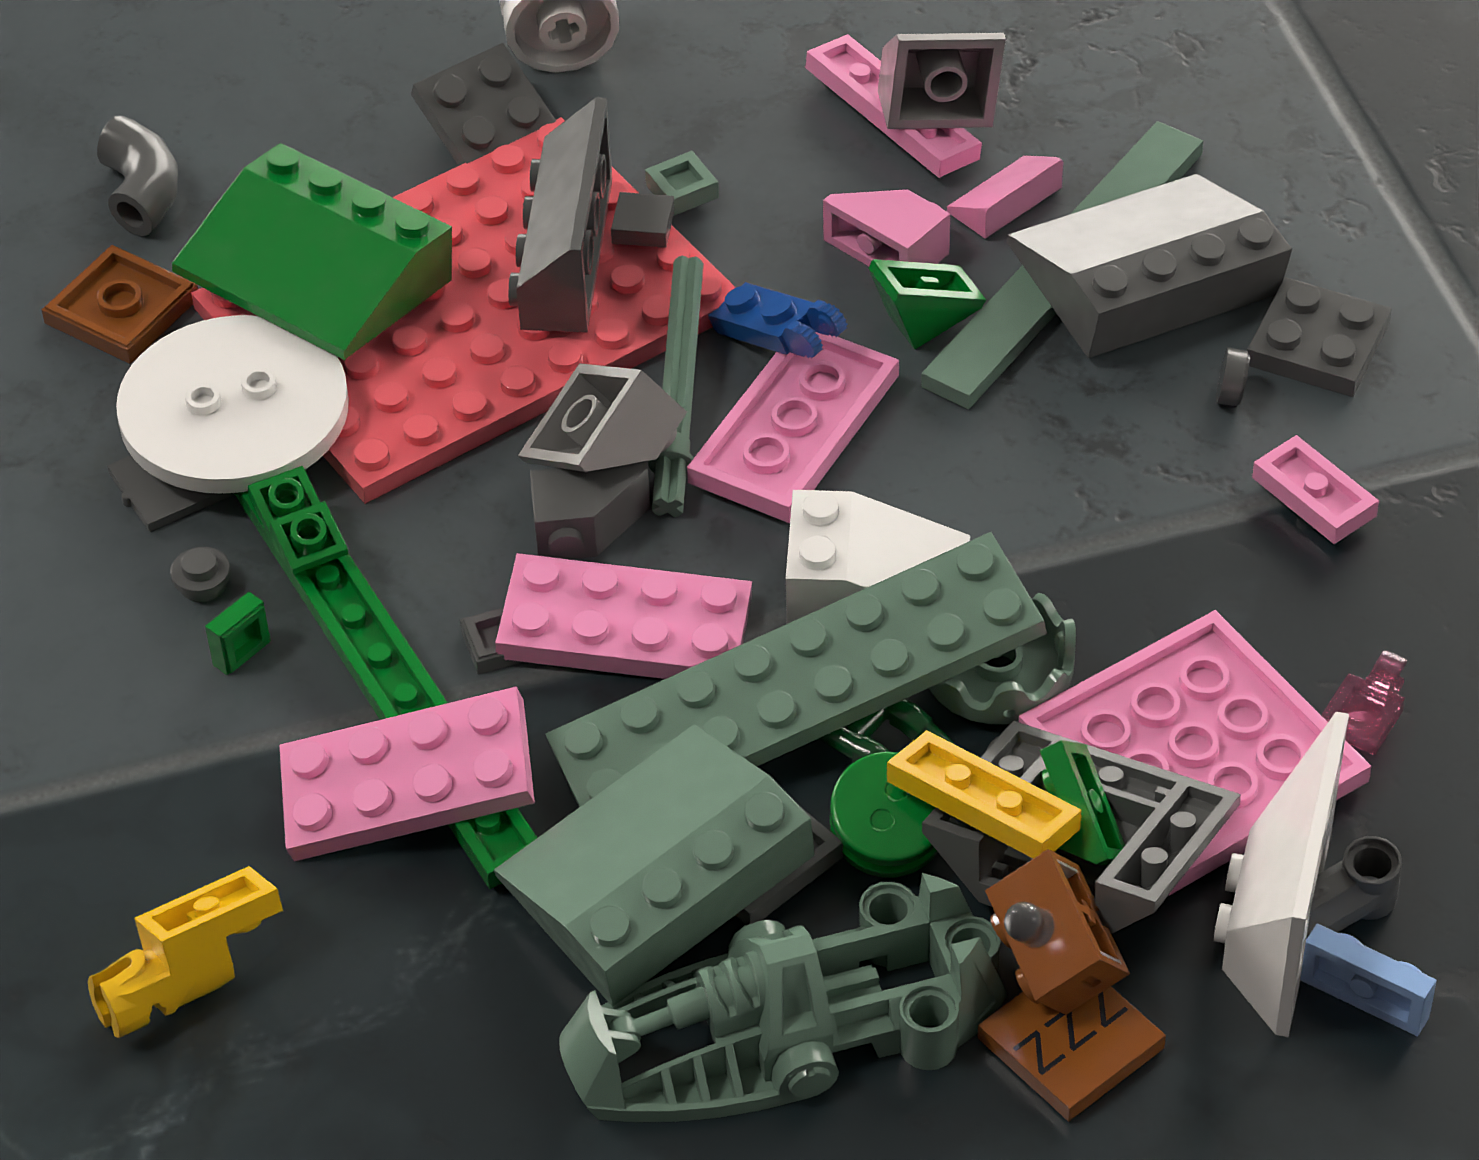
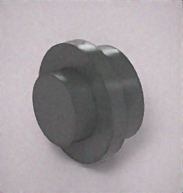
M196 547L181 553L172 563L170 571L175 588L185 598L194 602H207L220 596L224 592L231 575L230 563L226 555L211 547Z

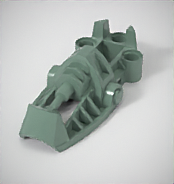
M922 873L919 896H915L910 889L902 884L880 882L870 886L862 894L859 902V927L856 929L812 939L810 933L802 925L785 930L784 925L778 921H757L744 926L734 934L729 944L728 954L706 959L648 981L613 1007L609 1002L600 1005L596 990L590 992L560 1034L561 1057L575 1090L587 1109L598 1120L624 1122H679L720 1118L764 1110L811 1098L829 1089L837 1080L839 1071L832 1055L833 1052L872 1043L879 1058L901 1053L905 1061L915 1068L923 1070L940 1069L948 1065L955 1058L958 1048L978 1033V1025L995 1013L1007 997L1006 989L999 975L1001 940L994 931L991 922L984 918L973 916L959 886ZM869 960L873 964L886 967L887 971L929 961L935 977L881 991L876 968H872V965L859 968V962ZM707 1020L715 1044L678 1057L621 1083L618 1063L640 1049L641 1036L672 1024L680 1030ZM922 1026H934V1027H932V1028H926V1027H922Z

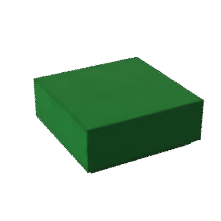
M247 592L205 626L212 664L227 676L271 641L264 601L251 592Z

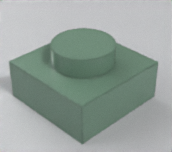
M693 151L645 169L646 186L654 195L674 196V216L719 198L717 179Z

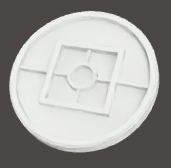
M236 315L212 318L185 326L151 345L135 360L125 374L119 388L116 407L123 442L130 455L144 470L163 482L179 488L203 493L221 494L246 492L250 484L303 466L304 469L310 467L330 449L340 435L348 414L349 398L346 376L337 356L259 316Z

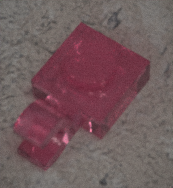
M1384 650L1366 680L1348 673L1321 716L1329 722L1335 712L1349 714L1345 740L1350 745L1376 755L1403 713L1405 697L1398 694L1405 679L1399 675L1405 668L1407 659Z

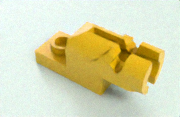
M248 866L135 917L143 950L135 949L127 953L101 972L88 978V990L92 1004L105 1028L112 1026L114 1036L120 1038L147 1026L150 1023L149 1017L153 1005L162 1014L168 1016L175 1013L178 1007L215 991L234 979V967L226 937L231 934L251 931L258 927L262 920L282 912L283 908L278 889Z

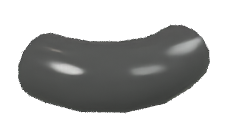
M115 116L103 128L97 146V157L100 163L122 173L125 177L122 184L109 197L108 206L112 216L125 230L134 235L146 236L159 225L176 199L178 165L163 138L132 119L124 116Z

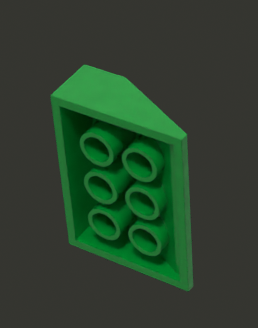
M279 143L242 169L172 262V272L345 360L452 281V226L293 148Z

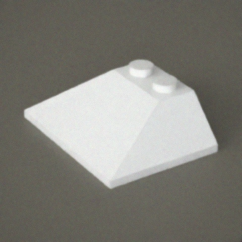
M1335 712L1251 827L1244 855L1232 853L1225 891L1235 892L1233 905L1221 903L1218 911L1214 941L1225 943L1222 970L1274 1034L1289 1037L1300 985L1317 875L1324 871L1332 832L1349 718L1347 713Z

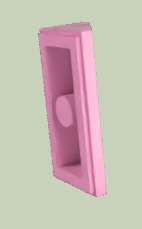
M1022 156L948 205L947 212L986 239L1062 188L1063 161L1057 157Z

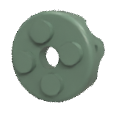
M1036 593L1031 599L1044 619L1047 634L995 657L1005 656L1012 660L1013 663L1008 666L992 667L982 663L928 689L937 701L948 710L968 720L985 724H1011L1012 721L1019 722V715L1069 689L1074 674L1076 627L1074 620H1063L1051 600L1045 594Z

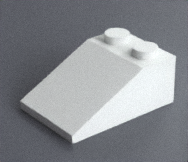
M793 490L786 568L787 624L970 541V535L855 492Z

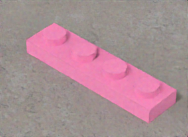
M848 34L807 51L805 68L938 178L980 160L982 142L964 128L887 129L877 91L881 61Z

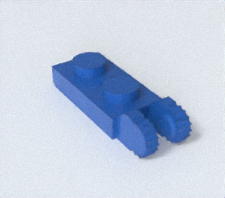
M747 282L731 290L726 295L721 306L708 315L714 330L719 334L785 355L793 353L802 357H811V359L823 350L822 340L815 332L837 337L847 329L846 326L848 325L839 309L830 303L827 304L819 299L816 302H810Z

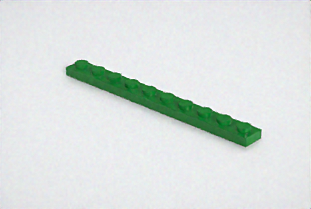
M248 491L234 493L380 720L448 703L349 553L348 555L292 575L265 531L249 499ZM518 808L448 824L489 889L503 884L495 876L494 869L537 839V836Z

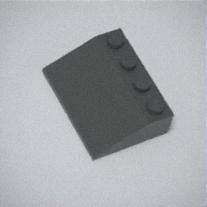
M1198 174L1008 234L1007 243L1088 358L1275 296L1283 282L1292 252L1291 246L1263 210Z

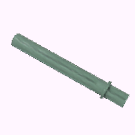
M682 255L673 262L662 389L682 406L687 413L677 427V435L673 443L660 453L657 459L648 461L650 470L655 473L652 512L658 516L669 513L673 517H678L683 514L687 466L694 459L690 454L691 442L689 435L704 265L696 256L688 258Z

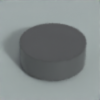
M1230 347L1226 348L1217 386V404L1233 407L1240 405L1249 370L1250 354H1248V351Z

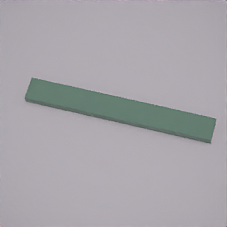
M1157 121L1071 214L1180 179L1201 157L1203 140ZM1023 265L921 373L922 388L969 410L1057 314Z

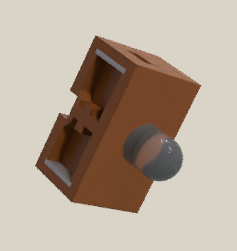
M1047 849L985 890L995 912L990 917L992 927L999 939L1008 948L1012 949L1020 966L1015 972L1016 979L1024 994L1033 1003H1041L1067 1015L1130 974L1109 928L1102 925L1096 913L1099 908L1095 904V899L1078 864Z

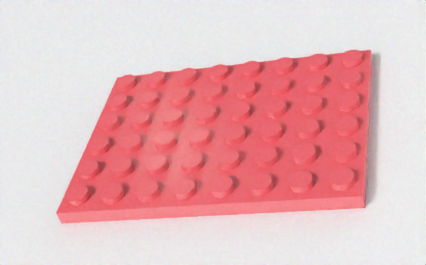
M562 117L556 119V122L546 124L539 130L508 145L496 148L485 156L468 164H461L393 197L452 226V281L345 360L338 357L346 376L349 398L348 414L340 435L323 457L364 504L547 412L579 363L631 369L665 352L673 262L679 256L683 255L688 258L696 256L704 264L698 334L713 327L708 315L718 309L724 302L726 295L736 288L672 225L666 248L612 244L611 227L619 193H639L612 167V186L588 332L520 330L518 306L509 305L508 288L511 272H520V267L516 266L518 234H527V229L523 227L525 196H534V192L530 190V166L532 159L541 158L544 137L565 121ZM205 288L191 293L194 309L204 320L236 315L257 316Z

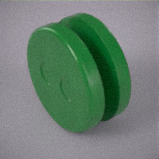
M878 752L855 761L841 774L831 796L830 831L843 844V858L861 872L882 878H896L912 874L926 866L938 853L922 833V822L936 807L887 782V762L899 752Z

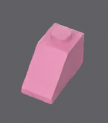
M908 189L830 194L823 200L824 241L867 266L870 265L873 259L938 264L949 255L950 213Z

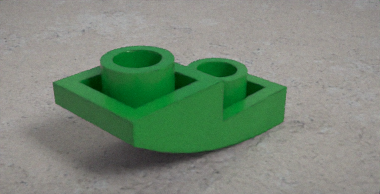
M303 466L248 485L249 499L271 542L292 575L348 555V547L326 502H320Z

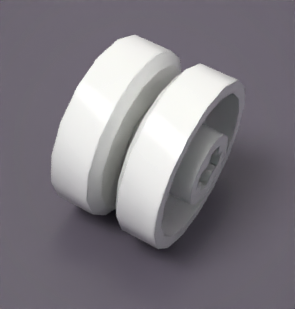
M499 0L504 19L507 44L518 60L533 69L553 73L579 70L598 61L613 46L619 32V15L616 0Z

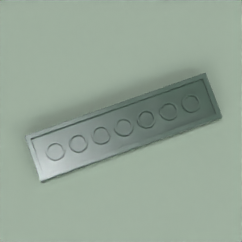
M989 532L545 733L576 802L581 807L694 724L755 766H759L1047 634L1045 622L992 532Z

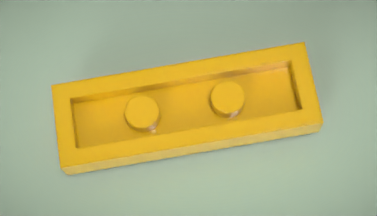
M927 730L887 762L888 783L1033 859L1047 849L1055 852L1080 830L1081 809Z

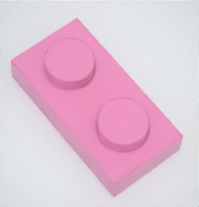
M1297 435L1254 461L1252 478L1333 544H1336L1377 517L1379 500Z

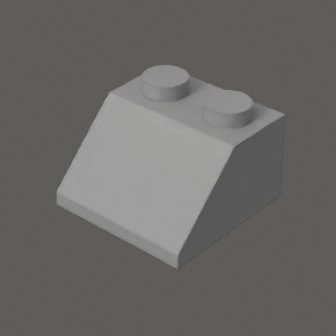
M948 33L895 35L882 50L877 90L887 129L993 127L1006 42L1005 34Z
M579 363L518 454V457L529 464L583 472L654 460L673 443L677 435V427L687 411L642 370Z

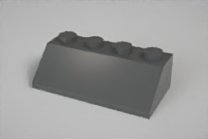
M594 98L544 137L541 158L532 159L530 190L534 192V196H525L523 227L527 229V234H518L516 266L520 267V272H511L508 288L509 305L518 306L520 330L588 332L612 186L607 98Z

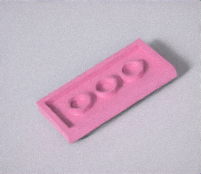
M817 332L815 333L822 340L823 350L812 359L811 357H802L793 353L785 355L776 352L687 466L688 483L790 523L793 490H814L898 378L899 360L840 337L827 336Z
M517 553L495 642L497 654L504 655L505 660L667 679L743 644L752 598V581Z
M517 686L279 745L285 844L287 852L294 861L535 803L524 699Z

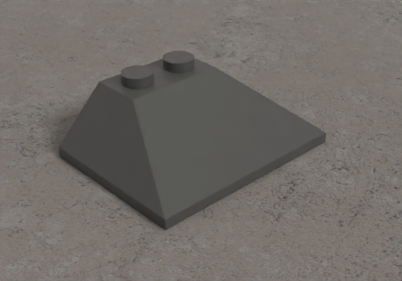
M1012 721L980 758L1047 792L1042 778V771L1046 767L1039 750L1060 740L1081 742ZM1087 745L1125 846L1109 866L1092 863L1059 848L1055 853L1079 865L1095 899V904L1099 908L1096 913L1102 925L1109 928L1112 934L1154 913L1238 808L1241 794ZM935 808L922 822V833L978 902L992 907L985 890L1033 859L938 808Z

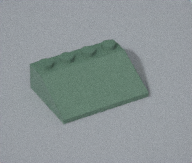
M694 724L495 868L494 872L495 876L613 1007L814 857L811 818L770 775Z

